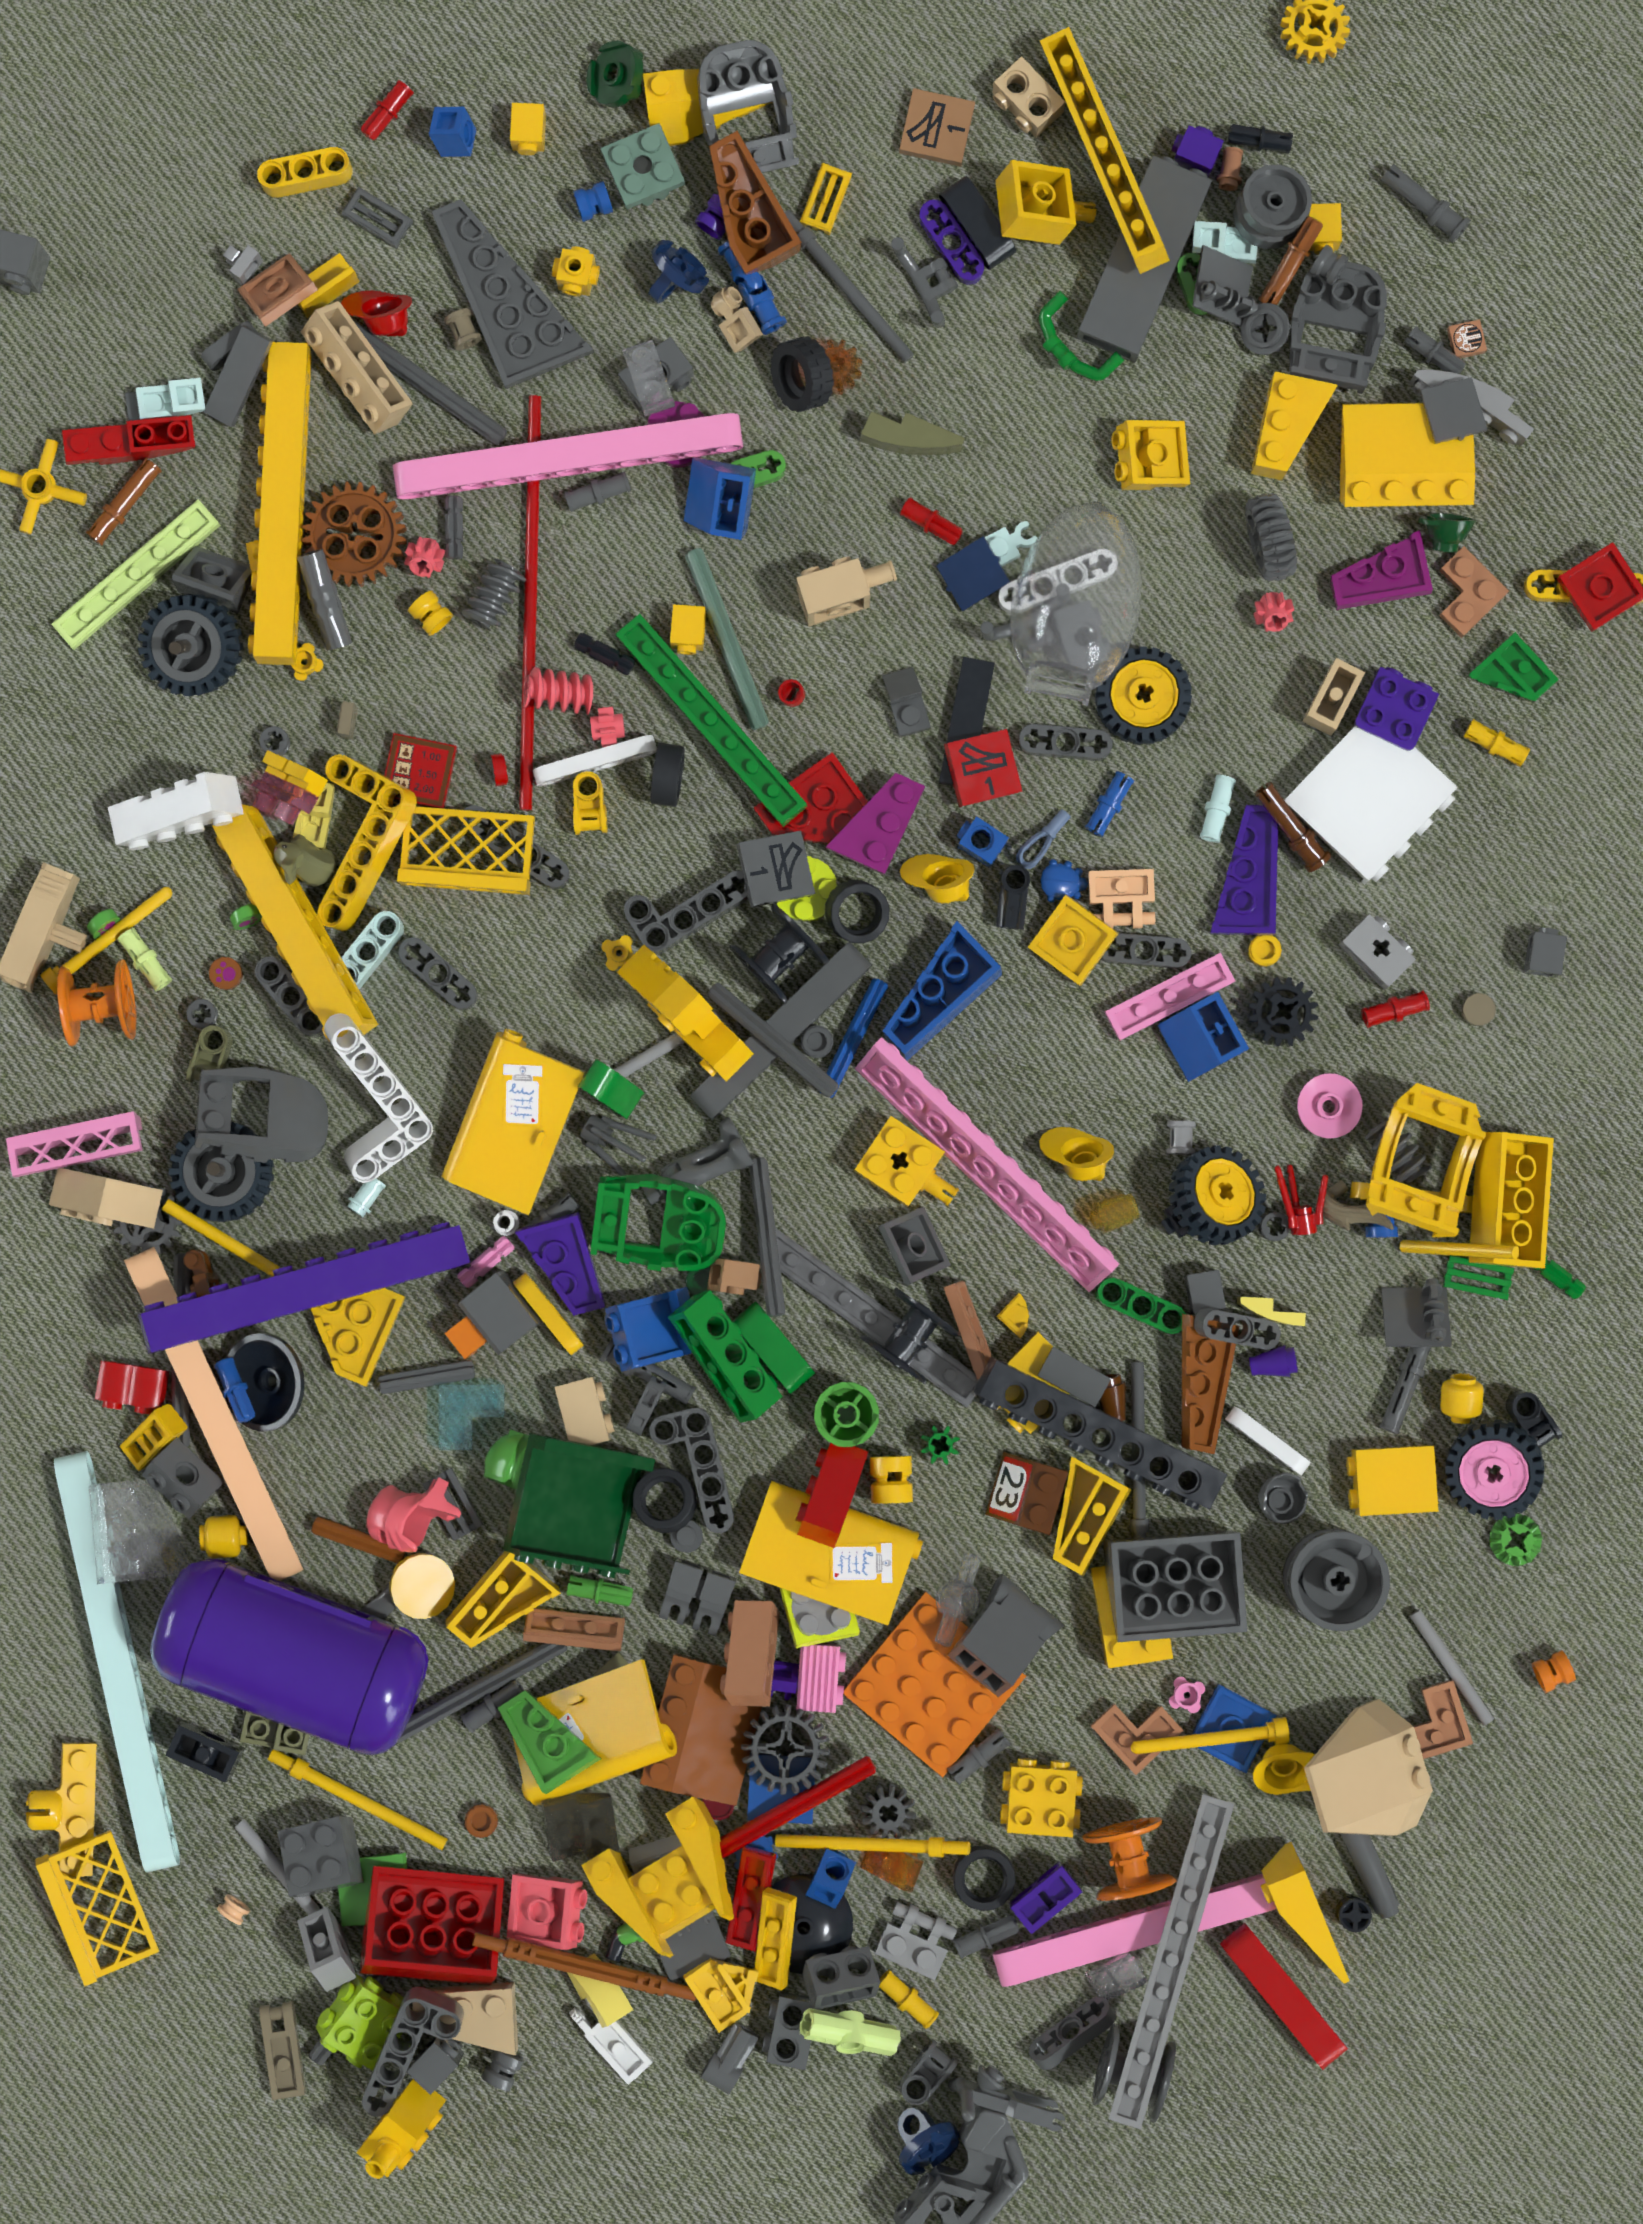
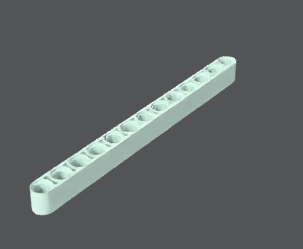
M88 1451L54 1459L56 1479L142 1866L146 1873L177 1866L180 1864L179 1849L92 1459Z

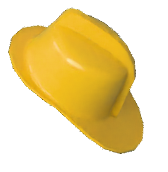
M923 854L914 856L904 862L900 869V875L906 883L924 888L934 902L944 904L954 901H967L969 898V879L973 876L975 869L973 863L968 860L954 859L935 854Z
M1071 1127L1050 1129L1042 1134L1039 1140L1040 1150L1043 1154L1061 1163L1065 1173L1076 1181H1102L1105 1176L1106 1164L1114 1154V1146L1108 1140Z
M1292 1744L1274 1745L1265 1752L1262 1760L1256 1765L1253 1771V1781L1260 1790L1273 1795L1311 1791L1304 1767L1315 1754L1304 1752Z

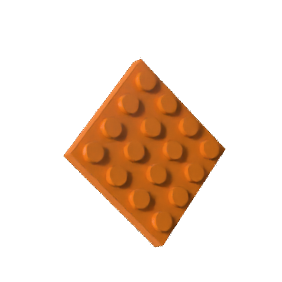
M925 1591L844 1688L843 1694L943 1778L948 1772L947 1768L951 1767L1025 1679L1026 1675L1022 1673L1010 1689L997 1697L947 1655L968 1629V1626Z

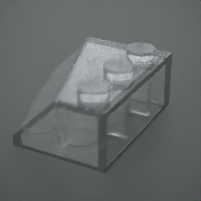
M147 1480L101 1483L89 1486L97 1585L175 1577L179 1575L181 1570L191 1564L161 1492L154 1490Z

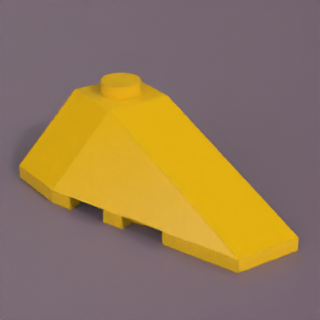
M676 69L643 73L649 125L651 127L660 123L669 146L686 144L694 140V137L704 133L697 85L699 69ZM772 102L713 115L716 129L736 117L741 118Z
M1288 1842L1261 1870L1266 1883L1260 1885L1268 1904L1275 1903L1279 1914L1332 1972L1343 1983H1347L1350 1980L1306 1872L1292 1842Z

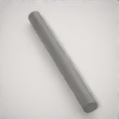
M674 1033L613 1070L623 1077H627L683 1044L684 1041Z
M1420 1609L1414 1611L1409 1617L1482 1725H1487L1494 1719L1422 1611Z
M243 1819L234 1828L287 1889L283 1864L248 1822ZM310 1896L293 1897L308 1915L320 1910L319 1906Z

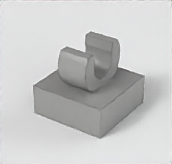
M230 245L223 254L226 262L232 266L229 270L232 277L242 286L251 279L263 262L259 252L247 245L242 253Z

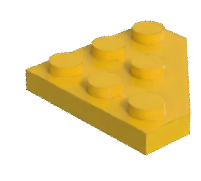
M382 1288L311 1308L315 1318L314 1321L337 1375L365 1387L368 1386L406 1298L405 1296L387 1288Z

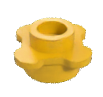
M304 643L302 647L297 648L296 665H291L295 671L294 677L299 681H305L308 675L313 672H320L324 666L323 661L316 657L314 653L315 648L310 643ZM303 659L307 660L306 665L301 663Z
M623 935L618 940L611 941L607 939L602 943L601 948L606 953V967L609 970L616 971L618 967H622L634 955L631 948L633 940L630 936ZM618 950L622 951L621 956L616 955Z

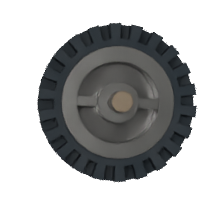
M187 594L164 600L157 604V608L150 610L148 613L149 619L143 620L141 625L144 628V632L139 633L138 641H142V647L138 648L139 655L144 654L145 661L141 663L143 668H149L151 671L148 674L151 680L157 679L160 682L158 686L162 689L168 688L170 693L175 695L183 694V696H198L218 690V687L224 686L229 682L228 678L234 676L237 672V669H235L236 664L241 663L242 656H239V650H243V642L239 643L238 636L242 635L241 628L236 629L234 623L237 620L234 616L227 614L229 609L225 605L219 606L217 600L205 598L204 595Z
M231 1122L230 1134L259 1136L248 1127ZM196 1129L183 1135L185 1138L181 1142L178 1141L175 1146L177 1150L175 1154L171 1155L172 1167L169 1168V1175L172 1177L171 1187L175 1190L178 1201L184 1204V1208L200 1218L217 1222L240 1220L243 1216H249L255 1212L254 1209L257 1206L260 1207L264 1203V1197L270 1193V1183L274 1180V1174H272L273 1160L268 1159L267 1163L253 1162V1157L236 1154L235 1157L221 1154V1147L205 1143L202 1144L201 1149L196 1148Z

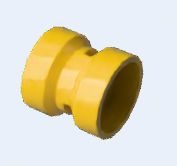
M432 590L421 595L408 609V612L414 619H419L423 623L422 628L429 636L440 631L453 617V614L447 607H442L438 603L439 598Z

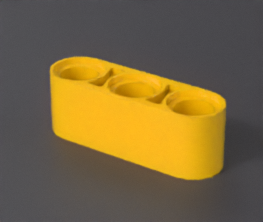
M329 147L267 160L259 166L257 171V177L264 192L273 198L347 183L353 174V168L347 153L338 147ZM333 162H344V166L340 170H329V166ZM304 167L313 169L312 173L306 178L298 176V172ZM270 175H281V179L277 183H266Z

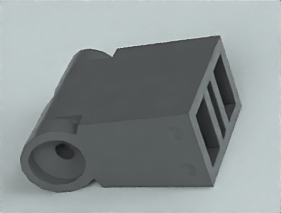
M1002 1573L991 1588L985 1607L947 1656L999 1697L1015 1684L1045 1641L1063 1628L1065 1624L1045 1608L1033 1603L1020 1587Z

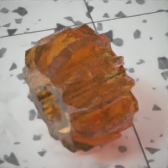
M829 339L827 340L828 349H825V353L830 359V365L832 362H837L838 367H840L839 372H834L833 370V387H837V393L841 395L843 394L844 384L848 388L853 389L855 387L853 379L861 378L862 372L857 368L862 365V358L854 357L857 353V349L854 346L845 350V340H841L839 346L834 347L833 340Z

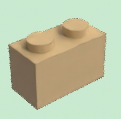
M1336 658L1331 664L1302 722L1331 736L1336 731L1365 672Z
M590 1377L554 1387L569 1441L594 1445L611 1440L609 1433L615 1432L611 1414H604L601 1402L606 1401V1395L602 1381L596 1383L595 1377Z

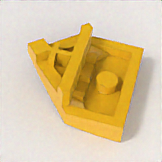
M710 1958L684 1974L683 1978L720 2033L747 2013H750L751 1998L759 1971Z

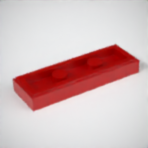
M747 1845L742 1848L732 1902L734 1919L729 1921L725 1943L756 1952L762 1893L767 1887L771 1888L777 1854Z

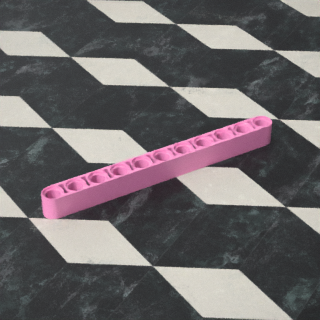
M727 413L402 461L393 465L397 498L416 499L728 453L742 449L743 440L739 415Z

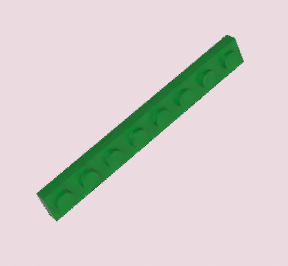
M638 614L615 634L618 640L782 827L807 807V803L641 614Z

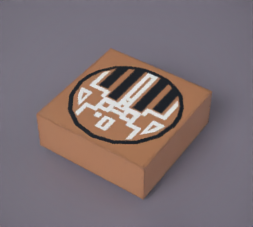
M1480 319L1452 325L1447 328L1452 353L1459 358L1486 353L1487 347Z

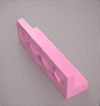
M132 1111L6 1138L12 1176L15 1178L142 1151L139 1130H143L141 1118ZM131 1132L133 1144L119 1147L111 1142L113 1136ZM96 1139L103 1140L96 1152L87 1154L78 1148L82 1142ZM108 1144L113 1147L112 1149L104 1150ZM71 1147L63 1159L54 1160L46 1155L53 1148ZM76 1151L82 1154L72 1157ZM34 1152L39 1154L31 1166L19 1168L17 1156ZM44 1158H46L47 1160L50 1161V1162L41 1163V1161H42Z

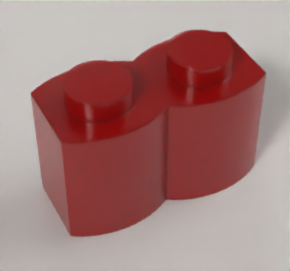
M101 1361L94 1399L103 1401L102 1407L122 1410V1404L135 1406L134 1412L150 1415L154 1409L164 1406L170 1371L113 1361Z

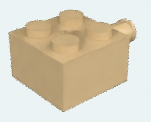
M850 557L837 559L832 562L831 567L820 570L819 566L805 569L801 572L802 576L796 577L797 593L808 627L870 608V588L897 580L891 560L887 563L863 569L859 558L851 560Z

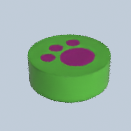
M248 904L233 911L229 919L235 930H242L259 923L262 915L257 906Z
M105 909L89 921L87 930L97 939L119 922L120 918L113 909Z

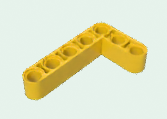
M338 754L330 757L326 763L325 773L327 778L372 804L317 911V916L322 925L339 931H347L355 925L415 810L417 800L415 794L410 789L355 759ZM348 764V773L342 778V769ZM374 779V788L368 792L367 785L370 780ZM400 793V803L394 807V797ZM385 822V832L379 836V826ZM370 850L371 858L367 864H364V855ZM355 879V889L349 893V883ZM340 908V918L335 922L334 912Z

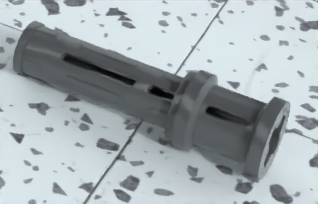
M1393 164L1389 168L1390 171H1386L1381 181L1427 216L1426 221H1428V224L1431 227L1434 225L1449 236V241L1453 244L1466 230L1471 220L1468 217L1462 218L1449 207L1450 203L1447 200H1437Z
M611 1338L599 1361H608L620 1368V1365L614 1359L613 1349L615 1346L613 1338ZM655 1364L642 1366L646 1371L640 1368L623 1371L625 1376L629 1375L631 1377L633 1374L647 1383L653 1376L651 1373L657 1375L676 1387L673 1388L667 1384L663 1392L679 1400L684 1405L688 1403L696 1387L689 1385ZM658 1378L656 1379V1382H657V1383H661V1382H662V1381L659 1380Z

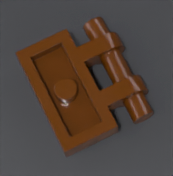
M190 1250L184 1255L183 1261L188 1269H192L194 1276H192L194 1284L190 1285L191 1293L196 1292L197 1298L209 1295V1288L220 1285L218 1275L214 1273L209 1255L201 1250Z

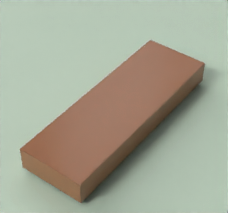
M962 1280L943 1288L978 1380L992 1355L965 1281Z
M534 1608L533 1611L526 1615L523 1641L621 1651L625 1618Z

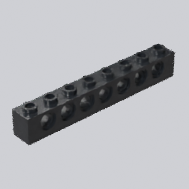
M992 1356L974 1389V1392L981 1397L979 1403L995 1411L1001 1406L1010 1411L1009 1418L1023 1425H1026L1029 1420L1039 1425L1037 1429L1039 1433L1051 1439H1055L1056 1435H1059L1068 1440L1066 1446L1082 1454L1085 1449H1088L1097 1454L1095 1457L1096 1461L1110 1468L1116 1463L1125 1468L1123 1474L1136 1481L1141 1482L1143 1477L1154 1482L1152 1485L1153 1489L1167 1496H1170L1173 1491L1183 1496L1180 1502L1195 1510H1198L1200 1505L1209 1510L1211 1509L1227 1477V1474L1222 1470ZM1012 1385H1018L1020 1388L1018 1398L1013 1401H1007L1005 1398L1006 1390ZM1040 1400H1047L1049 1403L1047 1412L1043 1415H1035V1404ZM1069 1414H1076L1077 1424L1075 1427L1068 1430L1064 1429L1063 1421L1065 1417ZM1099 1428H1105V1439L1101 1443L1094 1444L1092 1441L1094 1431ZM1133 1442L1135 1446L1134 1453L1130 1457L1122 1458L1121 1449L1123 1445ZM1159 1456L1162 1457V1468L1156 1472H1151L1150 1462L1152 1459ZM1184 1471H1191V1481L1185 1486H1180L1178 1483L1180 1474Z

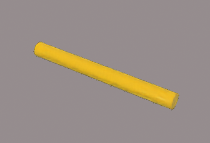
M167 1199L161 1210L269 1276L274 1277L273 1270L280 1268L277 1264L172 1200Z
M1401 1240L1399 1246L1400 1251L1403 1253L1517 1259L1519 1256V1248L1508 1245Z

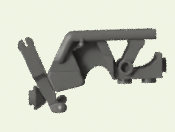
M991 2064L987 2068L983 2065L978 2067L977 2083L962 2077L950 2079L948 2088L953 2092L958 2091L961 2098V2114L964 2122L959 2130V2136L967 2150V2165L961 2171L937 2164L930 2173L924 2174L918 2181L913 2193L897 2205L893 2215L895 2224H924L934 2208L941 2215V2224H990L1026 2182L1029 2173L1006 2114L1015 2119L1046 2127L1051 2131H1059L1063 2128L1062 2125L1056 2122L1053 2123V2120L1065 2121L1064 2115L1058 2110L1046 2109L1047 2106L1058 2108L1057 2102L1051 2097L1045 2098L1015 2088H1005V2085L1002 2083L1005 2078L1004 2075ZM951 2195L963 2198L967 2202L970 2200L959 2214L954 2211V2201Z

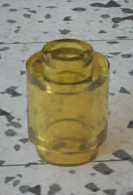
M1120 1193L1092 1204L1093 1210L1089 1212L1094 1229H1100L1103 1234L1132 1224L1134 1219L1140 1217L1136 1201L1131 1193L1126 1195Z

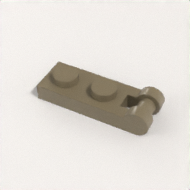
M283 2002L282 2006L271 2007V2005L260 2006V2022L272 2100L303 2096L307 2092L294 2002ZM284 2019L285 2029L274 2030L273 2021Z

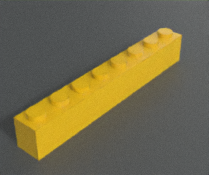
M1067 27L1039 40L1139 273L1142 274L1170 261L1070 28Z
M242 804L244 814L232 817V823L222 826L212 825L217 835L216 841L218 845L228 854L232 862L231 868L233 872L243 881L247 889L246 895L253 905L257 906L262 915L261 922L268 932L272 933L277 942L276 949L279 955L288 962L292 969V978L307 996V1005L322 1023V1032L326 1039L330 1042L324 1031V1025L330 1016L339 1013L348 1015L365 1035L379 1024L299 881L296 878L290 885L286 882L284 870L276 862L273 855L277 842L258 808ZM348 1030L341 1031L337 1037L344 1036Z

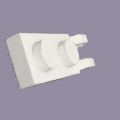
M586 1998V1999H585L586 2004H587V2006L592 2010V2008H591V2006H590V2004H589V2002H588V2000H587V1998ZM575 2007L569 2012L572 2019L585 2032L584 2036L628 2085L653 2063V2059L618 2020L608 2027L602 2028L599 2021L592 2026L585 2015Z

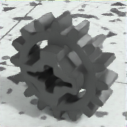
M159 1189L163 1190L154 1229L134 1225L135 1230L132 1234L128 1223L120 1222V1226L113 1230L115 1234L124 1235L120 1241L121 1245L132 1243L131 1252L136 1253L140 1247H142V1252L155 1247L157 1253L162 1254V1245L165 1244L172 1248L174 1246L171 1240L172 1236H182L176 1228L177 1225H184V1223L169 1215V1223L166 1222L162 1213L163 1210H161L167 1199L173 1202L177 1200L176 1196L173 1195L165 1198L167 1189ZM157 1232L164 1234L156 1241L146 1242L152 1234Z

